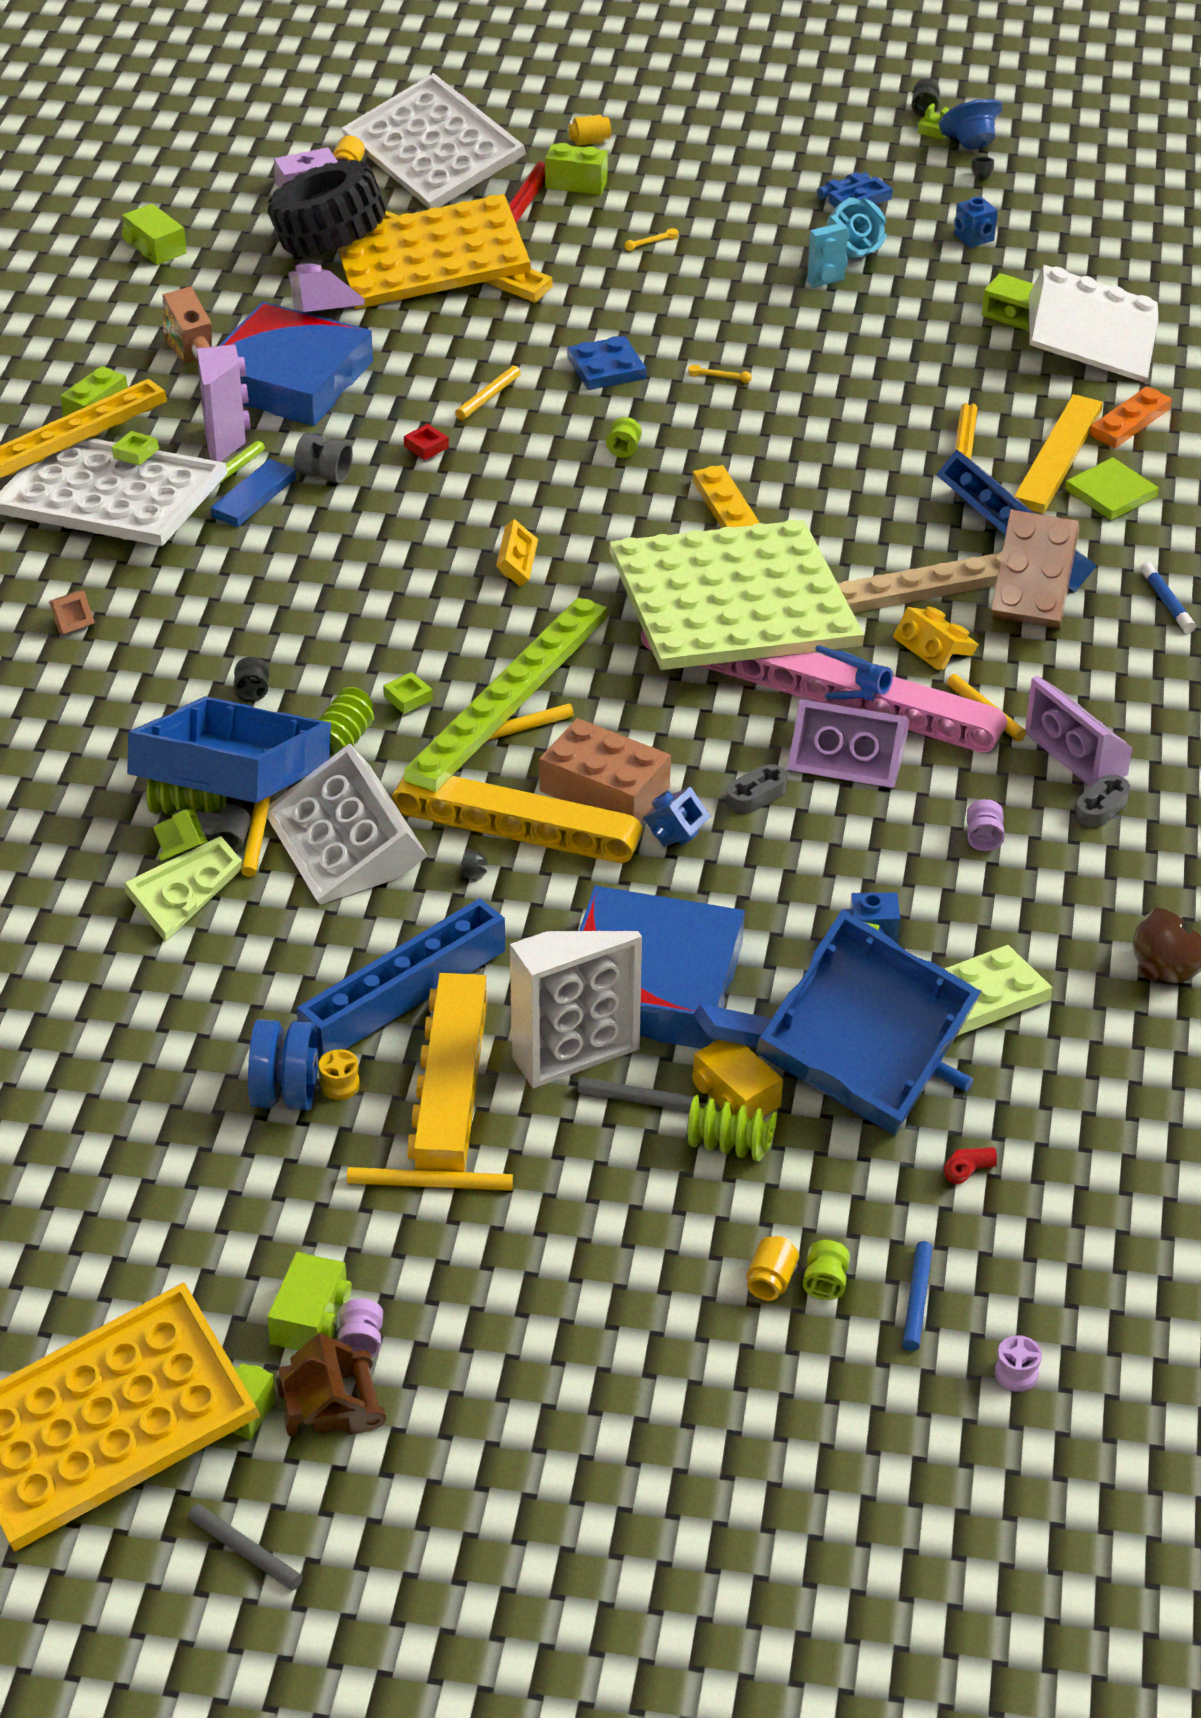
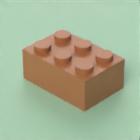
M1010 510L991 608L993 618L1061 629L1080 530L1078 520Z
M576 718L539 758L541 792L560 800L628 814L639 821L653 808L651 802L670 788L671 754L579 718Z

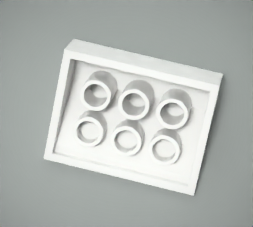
M1043 265L1029 293L1030 345L1144 383L1146 382L1158 324V303L1148 296H1137L1125 292L1118 286H1107L1096 282L1090 277H1080L1068 273L1060 267Z
M348 744L269 804L268 820L320 905L398 879L428 856L371 766L351 744Z
M546 931L510 944L512 1058L532 1088L639 1050L642 936L638 931Z

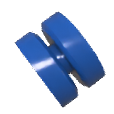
M256 1019L251 1036L248 1061V1095L251 1107L274 1108L279 1101L282 1091V1098L287 1109L310 1110L318 1072V1035L316 1023L293 1021L288 1027L285 1036L283 1026L279 1020Z

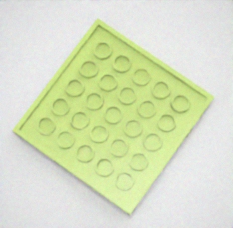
M787 520L771 524L757 523L744 527H723L708 531L693 530L681 534H658L653 537H629L623 540L610 541V555L660 670L817 652L815 650L817 645L832 650L863 646L864 633L804 520Z

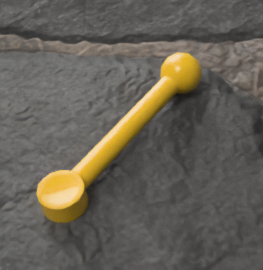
M670 228L667 230V233L638 241L627 240L624 248L630 252L635 247L667 238L677 239L678 230Z
M696 364L688 367V374L690 376L702 374L738 379L742 383H749L752 379L751 374L747 371L740 374L703 369Z

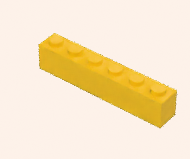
M439 973L437 989H430L429 1012H434L433 1017L427 1016L425 1022V1040H430L429 1045H422L421 1069L426 1070L425 1075L418 1074L416 1097L421 1099V1104H414L412 1110V1128L417 1129L416 1135L409 1134L407 1147L408 1159H415V1170L466 1172L487 1008V975Z

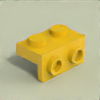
M927 606L926 609L907 607L893 634L894 639L936 670L942 671L945 669L952 654L973 656L979 645L968 637L969 631L955 623L950 624L944 619L946 615L942 611L931 606Z

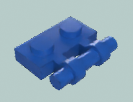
M867 172L848 174L843 180L837 181L834 179L825 183V186L817 189L818 197L820 199L829 197L828 202L834 207H837L840 203L851 197L859 200L863 198L869 199L874 204L879 205L882 202L891 200L893 192L891 187L876 176L870 178Z

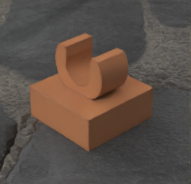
M78 590L49 601L59 634H66L95 623L84 590Z

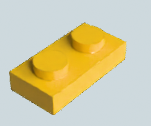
M513 519L505 526L496 567L500 569L505 577L512 579L521 587L530 579L538 539Z

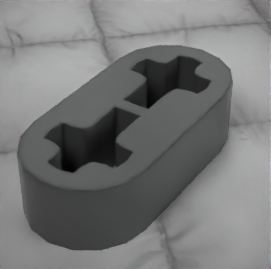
M766 764L732 781L727 787V807L734 813L749 814L782 797L787 790V772L778 765Z
M1106 775L1100 778L1078 798L1075 811L1076 821L1087 828H1099L1105 825L1128 803L1129 782L1118 775Z

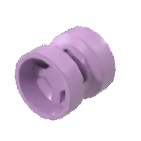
M982 799L975 801L967 809V840L970 846L976 850H995L1004 842L1003 809L997 802Z
M368 1299L347 1301L340 1309L339 1320L342 1328L338 1332L337 1341L351 1346L352 1352L365 1350L371 1354V1357L376 1356L381 1346L379 1330L383 1324V1309L379 1304Z

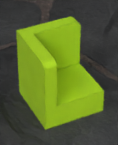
M185 809L172 815L173 818L154 826V832L163 850L162 853L158 854L160 862L169 861L208 842L195 809Z

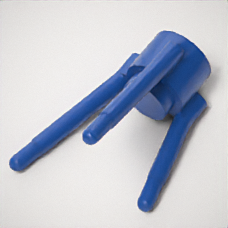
M821 645L815 647V650L819 653L858 668L855 681L862 690L826 693L825 698L827 700L863 698L873 701L876 694L884 695L889 691L893 681L891 668L870 663L842 650L835 651Z

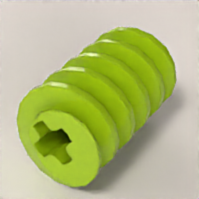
M346 687L342 689L318 719L331 723L329 759L348 744L354 747V744L358 743L360 737L365 734L367 728L374 721L373 702L369 694L359 688Z
M148 779L146 802L152 814H158L161 809L164 814L169 816L173 815L176 809H195V811L219 813L226 805L227 796Z
M695 1095L687 1121L689 1145L696 1148L704 1139L705 1149L712 1151L719 1142L721 1152L726 1155L735 1146L739 1158L746 1157L751 1149L753 1160L760 1162L772 1143L777 1114L773 1112L768 1122H764L762 1109L757 1108L750 1119L747 1118L746 1105H741L736 1115H732L730 1102L728 1101L724 1103L719 1112L715 1110L714 1098H710L705 1107L701 1108L699 1097Z

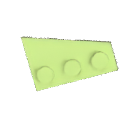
M220 836L126 881L125 893L166 942L241 871L242 860Z

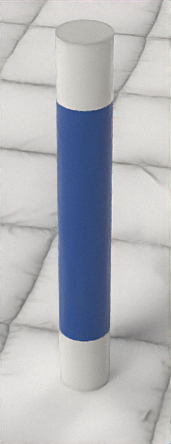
M1152 563L1143 564L1140 569L1141 573L1182 630L1187 634L1192 633L1196 629L1195 622Z

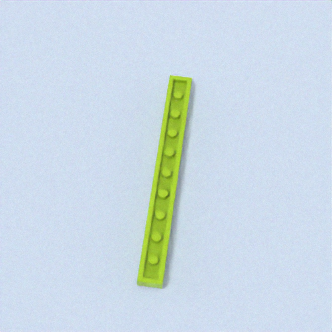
M576 598L404 769V781L437 792L607 619V607L596 604L589 599Z

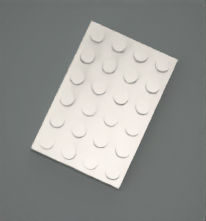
M434 73L341 128L344 136L350 135L359 138L365 146V155L428 209L442 207L453 198L465 193L476 184L526 155L524 145Z
M87 438L74 444L69 449L58 451L46 457L41 462L32 463L22 468L0 491V514L32 520L38 523H48L65 528L88 531L94 534L119 537L124 540H134L163 546L227 475L226 464L224 462L157 450L139 466L114 459L111 447L116 444L115 442Z

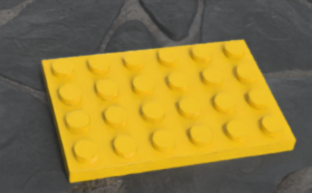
M505 194L490 195L482 199L462 201L454 205L433 207L426 211L411 214L405 213L397 217L383 219L381 224H377V228L374 231L366 234V237L352 242L347 247L337 249L348 286L364 298L365 305L355 306L356 309L531 271L529 257Z
M185 1282L0 1380V1525L14 1552L260 1417L256 1405Z

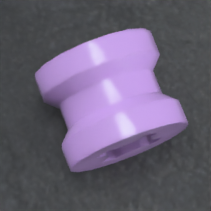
M1025 1336L1005 1338L1000 1343L997 1352L996 1380L1007 1390L1014 1392L1027 1391L1038 1380L1039 1366L1042 1358L1041 1348L1035 1341Z

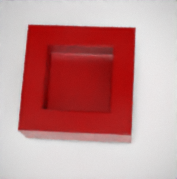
M429 424L403 436L404 447L423 460L449 448V437Z

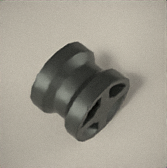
M245 657L236 663L233 690L238 698L253 702L263 699L267 695L270 671L266 662L257 657Z

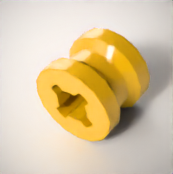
M336 1049L326 1052L321 1056L318 1064L321 1076L320 1090L323 1095L333 1100H346L353 1097L360 1088L359 1075L357 1074L359 1071L358 1059L355 1054L348 1050Z

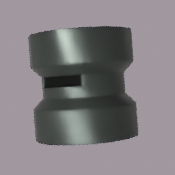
M921 79L913 87L911 106L913 111L921 117L925 116V111L931 103L935 104V112L939 108L940 87L934 80Z

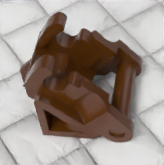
M318 1333L290 1357L291 1365L278 1367L276 1385L279 1396L285 1398L287 1408L284 1422L288 1436L297 1435V1426L304 1422V1425L312 1424L315 1432L322 1431V1433L333 1430H344L350 1435L379 1428L386 1422L385 1410L378 1404L370 1371L373 1361L368 1351L358 1350L352 1352L351 1346ZM354 1376L359 1399L345 1393L342 1378Z

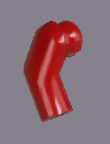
M996 1148L957 1149L944 1166L945 1177L954 1184L964 1183L976 1168L996 1167Z

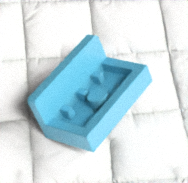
M836 215L828 217V226L810 230L807 282L812 288L842 281L845 277V267L848 264L846 249L850 235L848 227Z

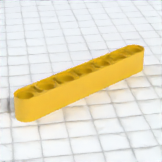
M403 774L391 796L400 813L409 817L615 863H625L631 859L643 833V826L640 821L628 814L451 776L437 792L405 782Z

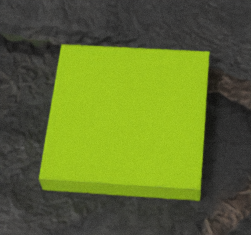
M1112 457L1066 480L1065 490L1109 520H1113L1158 497L1159 487Z

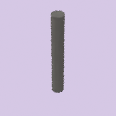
M580 1077L578 1083V1093L685 1112L690 1111L694 1098L693 1096Z
M195 1504L188 1513L190 1521L291 1591L296 1590L303 1580L302 1574L202 1505Z

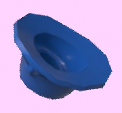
M980 99L959 104L946 112L938 122L940 131L944 136L958 139L960 144L968 150L985 147L995 139L994 125L995 120L1003 111L1002 103L993 99Z

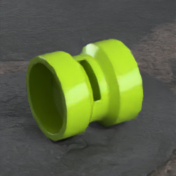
M821 1240L809 1247L807 1256L808 1268L804 1273L803 1288L810 1296L827 1301L835 1300L843 1295L846 1286L845 1273L849 1268L850 1253L844 1245L836 1241Z

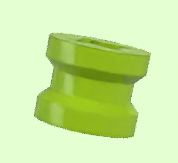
M620 417L614 420L606 439L607 449L617 457L626 458L632 456L637 450L638 442L642 436L640 424L630 417Z

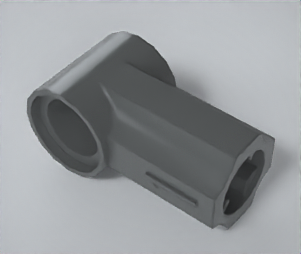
M226 806L219 813L195 811L208 842L222 836L236 854L242 850L251 823L250 815L246 810L238 806ZM176 809L175 814L183 810Z

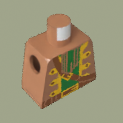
M191 286L163 294L164 340L184 363L198 360L197 348L212 347L211 321Z

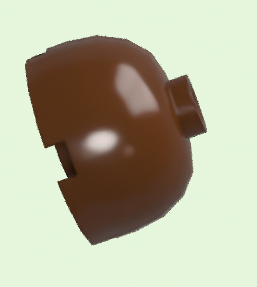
M1158 907L1146 915L1135 930L1132 945L1134 955L1139 962L1137 967L1151 981L1158 979L1165 983L1179 984L1194 978L1201 972V935L1195 929L1188 934L1180 927L1184 922L1182 918L1166 909Z

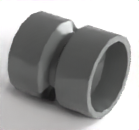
M306 432L299 439L295 450V471L298 474L310 477H318L320 475L324 480L342 483L347 478L352 465V445L349 442L333 438L327 441L324 436Z

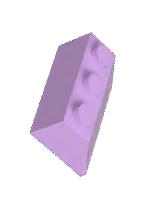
M313 263L296 265V271L289 272L293 309L309 312L365 305L362 296L330 271L321 269V265Z
M236 345L197 348L204 430L209 458L218 462L223 461L246 443L245 430L251 429L249 411H243V404L248 403L246 384H241L240 377L246 376L244 357H238Z
M1039 676L1033 677L1031 679L1025 725L1026 734L1090 787L1106 775L1127 776L1132 747L1060 689Z
M800 699L787 770L894 788L904 754L909 719L906 716Z

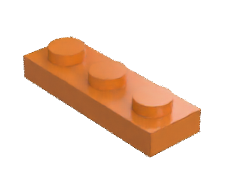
M1146 386L1092 424L1089 436L1116 449L1170 410L1172 398Z

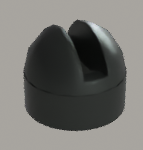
M979 156L971 159V171L976 178L983 180L992 175L994 169L993 158Z
M465 848L460 878L473 880L483 877L487 870L481 866L488 865L486 856L477 850Z

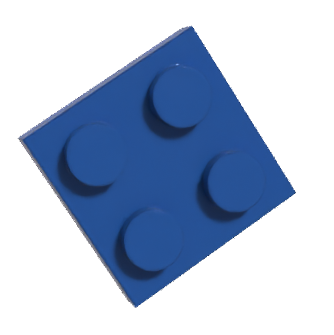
M613 336L605 340L582 342L579 345L567 347V358L587 390L646 379V367L626 336Z

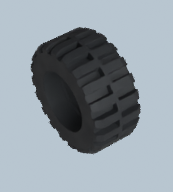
M340 160L336 163H326L318 168H311L308 172L300 173L291 181L288 180L282 184V187L277 188L273 196L270 197L267 212L282 248L294 256L308 257L309 255L319 256L325 252L337 251L338 248L347 247L352 242L366 237L368 232L374 231L377 228V224H381L383 221L386 204L374 173L367 164L357 160Z

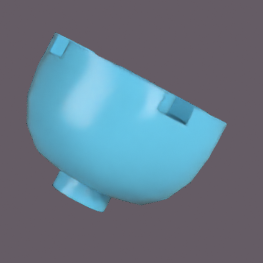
M851 197L835 207L831 215H836L848 227L850 237L849 241H847V257L858 259L867 257L882 246L887 232L884 234L886 220L880 208L869 199L863 198L859 200Z

